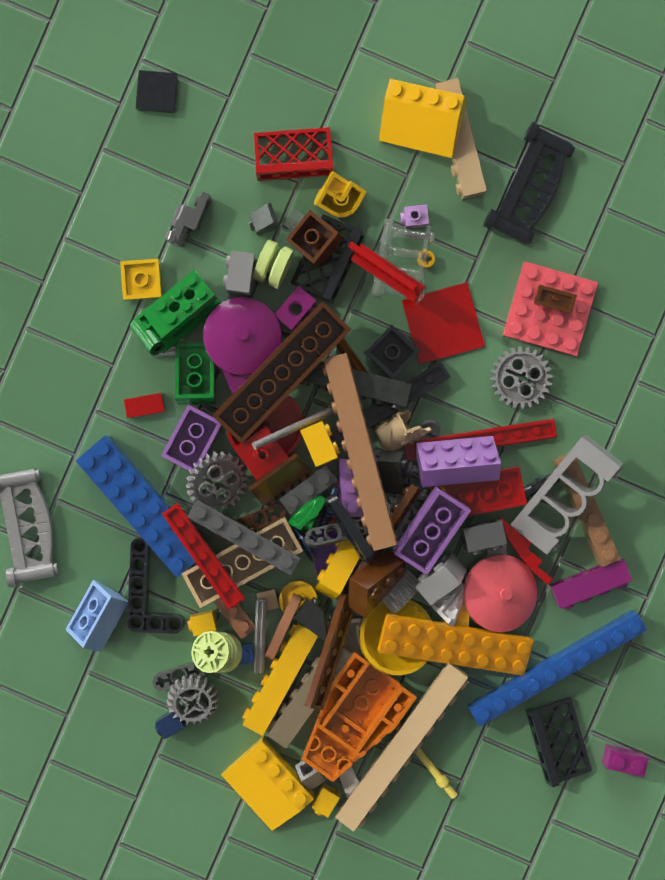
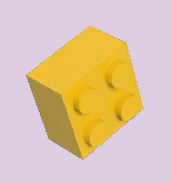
M321 421L300 430L316 467L339 459L337 454H340L336 442H331L330 436L333 434L328 424L324 425Z

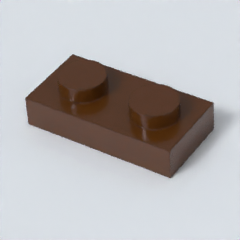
M538 285L533 304L572 314L577 295Z

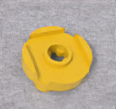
M294 580L283 587L279 596V605L281 610L285 612L292 594H299L304 600L298 605L296 613L307 597L311 599L315 597L317 599V593L310 583L303 580Z

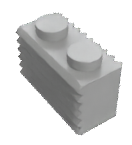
M407 569L404 577L384 597L382 602L393 614L398 612L418 592L416 589L419 582L418 578Z

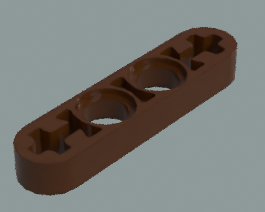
M275 503L234 521H245L248 529L255 531L284 518L286 508L281 503ZM276 506L278 507V509L282 508L283 512L280 513L281 516L278 517L277 514L271 516L273 520L269 521L268 514L265 512V510L268 509L269 513H271L275 510L274 507ZM259 513L265 516L263 524L255 522L254 518ZM216 534V537H217V539H218L219 541H221V542H228V541H229V540L223 538L222 536Z

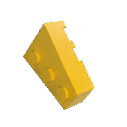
M349 540L335 544L337 547L335 553H330L326 560V563H328L326 569H322L317 577L319 581L315 590L333 600L341 594L360 558Z

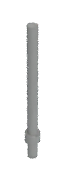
M332 404L320 412L253 442V448L257 450L329 415H336L334 414Z

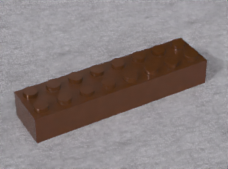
M321 302L213 414V417L242 444L352 329L324 302Z

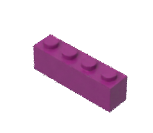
M621 558L607 566L597 565L549 584V588L556 605L560 609L566 610L574 607V603L579 601L584 603L592 600V596L597 594L599 596L608 594L612 588L626 587L628 582L632 581L625 560Z

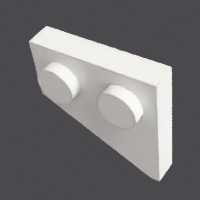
M462 582L458 587L430 605L450 626H454L464 601V584Z

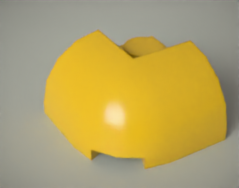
M332 171L322 189L317 193L314 205L337 218L347 217L356 211L367 191Z

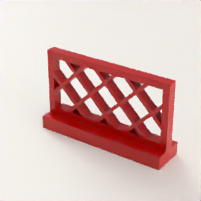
M330 127L254 133L257 181L329 176L333 171ZM318 134H327V139L322 144L314 139ZM299 135H305L308 138L303 146L296 141ZM280 137H286L290 140L284 147L276 142ZM267 138L271 142L263 148L258 144V139ZM311 142L319 147L313 154L306 149ZM292 143L300 148L295 155L287 151V148ZM273 144L280 149L275 157L268 152ZM323 150L328 154V160H319L316 156ZM302 151L310 156L305 162L297 159ZM283 153L291 158L287 163H281L278 160ZM264 154L272 159L268 164L260 165V159Z
M351 241L348 245L354 253L350 259L352 262L413 303L417 301L426 288L423 284L362 243L358 246Z

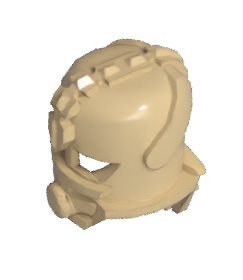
M402 408V410L397 411V414L392 415L391 420L386 418L380 421L375 426V434L383 450L395 451L407 443L413 445L415 441H419L421 437L431 432L432 429L431 427L423 429L421 426L410 429L406 422L412 414L409 409L405 410Z

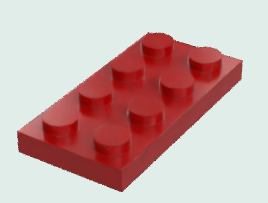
M520 466L501 469L499 480L444 485L445 492L471 509L468 516L527 504Z

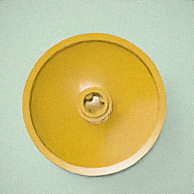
M409 600L395 613V615L432 621L423 607L412 600ZM381 601L368 617H363L361 621L359 644L362 653L375 669L385 674L400 676L413 673L424 666L428 660L379 653L377 650L386 613L393 614Z

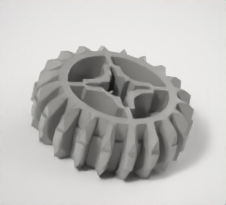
M192 673L188 679L183 676L182 681L177 679L175 685L172 684L170 687V691L167 694L169 712L176 713L173 718L179 717L180 722L185 720L186 725L189 722H193L195 726L197 721L203 724L204 718L209 720L218 708V690L214 687L213 681L208 682L207 677L202 680L200 674L197 678H193ZM202 692L207 696L208 702L201 696ZM178 698L182 699L181 701L185 703L184 707L179 703Z

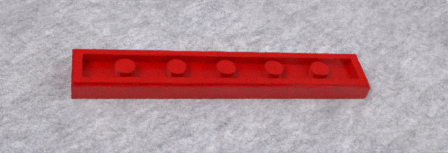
M176 503L162 513L226 607L231 610L245 600L244 595L192 521L187 517L180 504Z

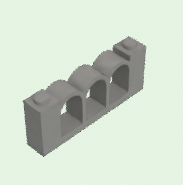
M584 434L511 523V526L546 555L551 550L555 552L561 545L559 542L560 538L572 523V517L580 515L589 503V496L599 493L606 481H609L611 478L616 479L623 471L620 469L623 463L587 434ZM576 457L598 474L600 479L598 487L587 488L565 472ZM559 478L579 493L582 498V506L580 508H569L548 492ZM541 499H544L564 516L565 526L563 528L556 529L549 526L532 512Z

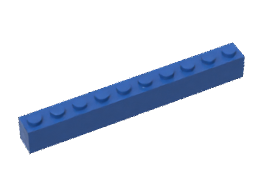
M630 610L526 670L525 674L517 675L467 704L468 708L480 727L647 631L638 613Z

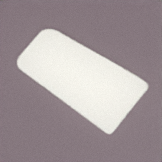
M352 766L339 777L346 797L350 795L359 783Z

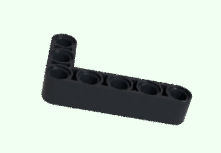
M139 536L131 542L127 626L133 632L179 633L185 626V618L181 614L148 612L151 547ZM139 540L145 543L144 550L137 548ZM137 560H142L144 562L143 569L137 568ZM136 579L143 581V588L136 587ZM135 598L141 599L142 607H137L134 604ZM133 618H139L142 621L141 626H136L133 623ZM152 619H159L161 626L155 627L152 624ZM172 619H176L180 622L179 628H175L171 625Z

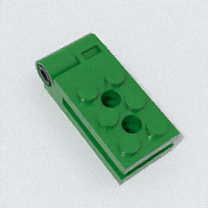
M193 270L133 319L130 328L150 355L164 354L207 319L221 302L198 273Z

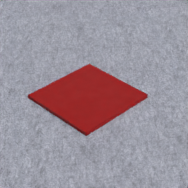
M467 282L422 294L415 303L409 299L401 300L413 344L420 350L417 354L419 365L485 347Z

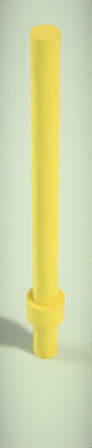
M400 722L398 723V725H397L396 728H395L396 731H397V730L399 729V727L401 726V723H400ZM420 748L417 752L413 751L434 776L438 786L443 788L451 799L455 798L457 793L449 784L447 777L439 772Z

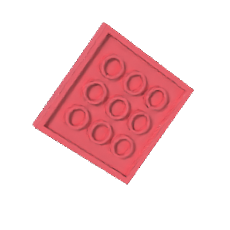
M524 261L502 336L576 357L598 282ZM538 285L576 294L577 297L572 314L533 304Z

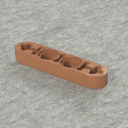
M295 593L292 594L265 657L274 660L302 596Z

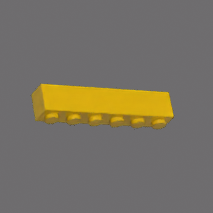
M299 622L297 625H292L288 632L291 635L287 642L283 641L279 649L281 652L279 658L275 657L270 665L272 671L269 675L265 674L260 683L263 685L261 691L255 692L251 700L254 702L251 709L247 707L242 716L245 719L243 726L261 736L266 732L318 637Z

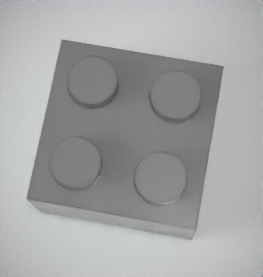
M231 251L230 256L227 255L226 267H228V275H224L223 286L230 295L252 297L254 286L253 273L257 263L255 254Z
M453 552L447 556L443 554L438 558L437 563L427 575L423 573L418 578L419 582L416 589L430 605L458 587L463 580L467 569Z

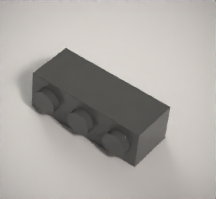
M324 465L279 500L291 515L335 483L337 478L329 467Z

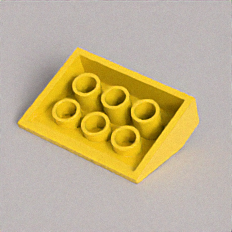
M390 79L384 100L379 141L453 158L468 99L465 95Z
M264 736L221 773L222 777L272 831L299 813L314 799V791L309 790L301 782L298 773Z

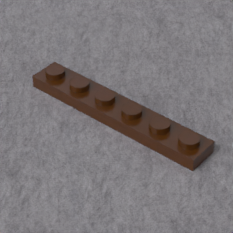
M413 484L405 488L402 493V500L400 503H396L391 511L393 513L391 519L394 531L397 530L422 491ZM384 548L373 551L375 559L381 555ZM360 559L361 564L358 568H355L352 571L350 577H352L354 574H356L358 571H360L368 564H365Z
M341 592L337 601L310 691L307 695L305 706L308 708L319 710L324 708L354 610L348 607L349 594Z

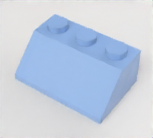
M93 580L69 622L66 631L83 648L101 653L125 611L128 601L119 593Z

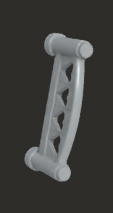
M34 468L0 475V497L14 565L13 568L6 569V580L9 587L18 586L19 583L54 577L59 574L58 563L52 562L54 545L52 520L46 500L38 486V481L42 480L40 469L36 470ZM26 488L31 491L32 503L30 505L15 500ZM29 507H32L36 521L30 523L18 517ZM32 526H36L40 539L38 542H34L22 537V535ZM35 545H40L42 548L40 553L43 555V559L38 561L25 555Z

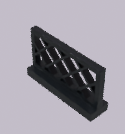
M322 214L321 219L331 222L337 232L344 229L351 231L349 237L339 244L342 249L340 256L333 258L331 254L330 259L322 265L332 263L334 267L333 272L324 275L321 267L322 277L312 280L309 271L319 267L314 265L308 268L306 264L307 258L303 255L290 283L333 303L352 264L350 259L354 253L348 245L352 241L360 246L365 233L360 228H354ZM307 272L310 281L304 284L298 283L299 275ZM324 280L326 286L323 293L315 290L314 283Z
M571 697L535 709L531 707L525 710L544 778L548 785L556 787L560 785V782L592 771ZM567 703L569 710L566 716H563L558 711L561 705ZM546 710L553 712L548 722L543 720L541 712ZM556 715L564 718L560 728L552 725ZM568 721L574 725L571 735L563 731ZM550 727L558 730L554 740L549 739L547 735ZM562 733L569 736L565 747L557 743ZM573 739L579 743L576 753L569 750ZM556 745L563 748L559 759L553 757L552 753ZM567 751L574 754L570 765L563 762ZM578 757L583 759L585 767L579 770L574 768ZM562 763L568 769L565 775L559 776L558 769Z

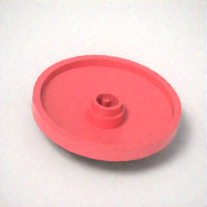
M496 554L485 557L472 567L466 577L463 589L464 604L470 617L479 626L494 632L514 630L525 623L534 610L537 600V585L534 575L524 562L513 556Z

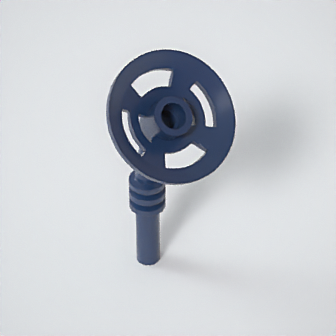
M333 487L330 495L335 494L338 497L340 488ZM327 506L323 508L325 511H322V519L317 527L326 526L329 521H332L331 517L333 515ZM293 529V533L308 558L315 562L314 549L306 545L304 541L305 535L299 530ZM313 534L309 539L316 542L320 536L315 537Z

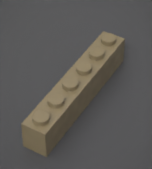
M345 646L342 648L332 682L353 654V651ZM318 656L311 664L313 667L309 673L305 672L300 680L302 684L299 688L295 687L289 695L290 701L287 704L283 703L278 713L280 715L278 718H273L268 726L267 736L286 749L314 710L306 707L305 703L319 662Z

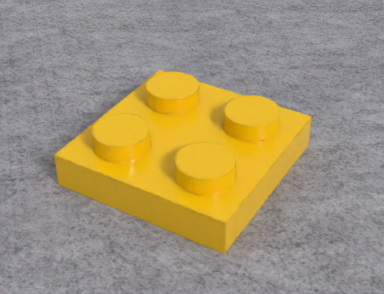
M159 259L120 261L124 301L160 298L162 296Z

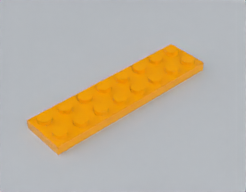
M386 613L377 650L379 653L523 675L527 668L534 640L531 637L460 625L450 626L448 623Z

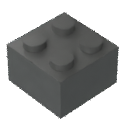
M499 519L459 527L464 549L472 553V555L483 553V549L486 548L491 550L502 549V545L507 544L503 523Z

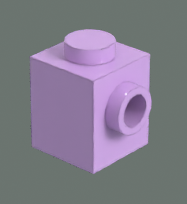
M427 204L403 208V213H400L401 225L404 224L405 230L428 227Z

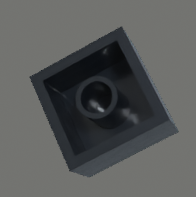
M391 324L365 352V355L390 379H394L420 350Z

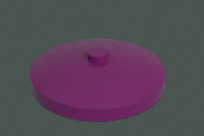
M246 297L232 298L219 304L208 316L203 332L204 345L210 359L220 369L234 375H251L281 344V329L275 314L262 302Z

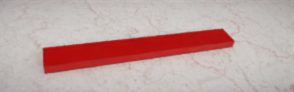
M553 418L420 439L415 441L413 445L407 443L403 446L405 459H408V461L416 460V444L423 442L493 436L496 447L556 438L555 420Z

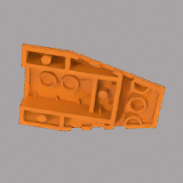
M353 652L331 683L324 708L319 713L301 760L334 782L354 762L362 758L374 745L376 746L384 736L396 728L417 697L392 676L375 669L365 657Z

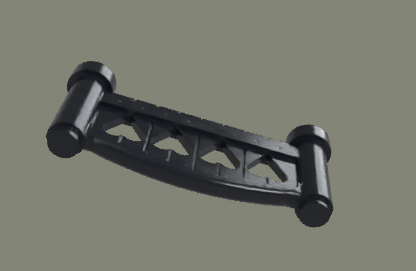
M533 121L524 136V140L530 142V145L499 211L491 209L483 223V227L493 228L524 244L531 243L534 237V233L531 231L532 228L547 211L557 192L565 158H570L575 150L572 143L539 128L540 125ZM553 155L555 157L551 170L545 169L539 159L540 156ZM546 173L547 179L543 181L544 186L538 187L530 174ZM537 190L539 196L535 198L536 203L530 205L522 191ZM530 208L531 213L527 215V221L522 222L514 209Z

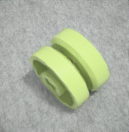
M269 239L258 257L253 279L264 282L269 276V286L279 289L291 264L294 249L284 246L278 254V243Z

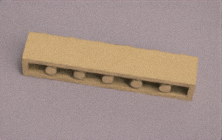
M458 78L435 84L434 89L462 95ZM465 111L453 158H451L453 163L451 172L453 177H456L458 183L455 185L458 196L461 195L462 200L484 195L487 191L467 111Z

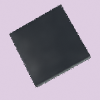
M139 70L136 110L175 113L177 73Z

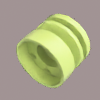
M204 632L193 643L192 659L196 667L203 672H231L241 661L242 647L239 640L230 633Z

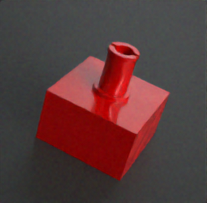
M266 424L253 432L242 444L239 442L234 446L235 451L256 480L289 458L277 440L257 450L253 448V442L272 434Z

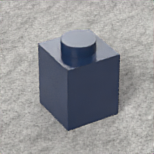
M167 712L155 722L156 732L159 736H163L164 739H167L186 726L185 720L180 722L179 717L173 718L176 714L175 712Z

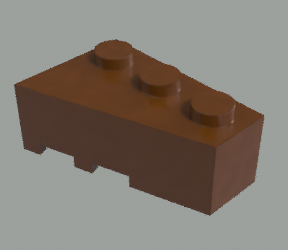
M386 550L350 577L348 607L364 618H367L399 580L404 577L406 561L395 555L392 551Z

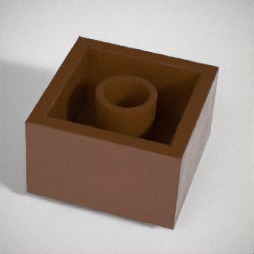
M309 210L287 237L286 241L317 267L321 268L343 241L344 237L313 211Z

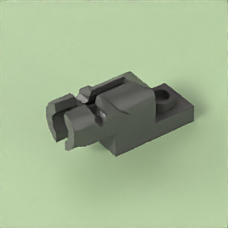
M202 192L201 196H197L194 204L196 209L183 204L176 209L170 225L176 230H168L164 238L165 241L182 247L190 234L189 230L198 233L212 199L210 194Z

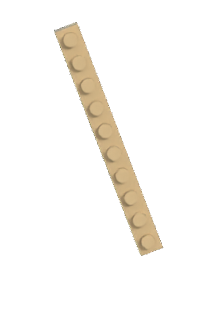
M450 663L444 666L336 813V819L353 832L357 827L361 828L366 821V814L368 812L372 813L378 805L376 803L378 798H383L389 790L387 787L391 781L394 783L400 775L398 771L401 767H406L412 759L410 755L413 751L417 752L423 744L421 740L424 736L428 737L434 730L433 724L436 720L440 721L446 713L444 709L447 705L451 706L455 702L458 690H463L467 686L469 681L467 680L468 674Z

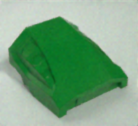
M320 495L307 502L292 516L288 523L300 530L305 529L309 531L312 529L326 505L324 501L326 497Z

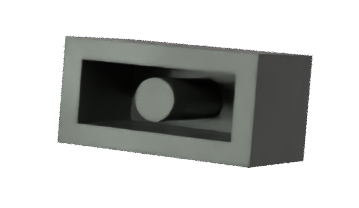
M382 450L377 459V466L384 492L402 494L405 488L410 486L411 482L410 475L407 474L408 459H405V452Z

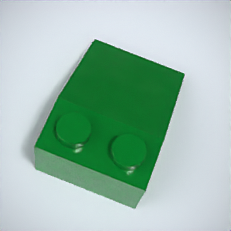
M204 342L175 344V400L177 405L216 404L215 363L207 354Z

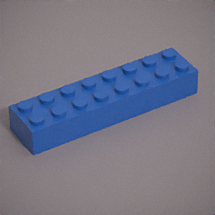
M110 436L102 437L76 460L78 465L177 578L195 563L162 515L171 506Z

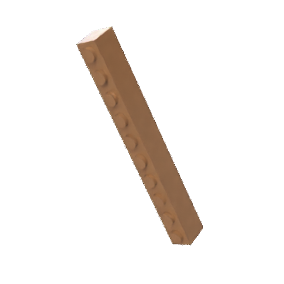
M344 353L324 359L325 364L322 365L324 375L329 378L330 383L327 384L328 392L330 395L333 394L335 402H332L334 414L338 413L339 421H337L339 433L343 432L344 440H342L344 452L348 451L349 459H347L349 471L352 470L354 478L351 480L354 490H358L359 497L356 498L358 507L363 509L364 516L361 517L363 526L368 528L369 535L366 536L368 545L373 548V551L395 546L398 542L349 355Z

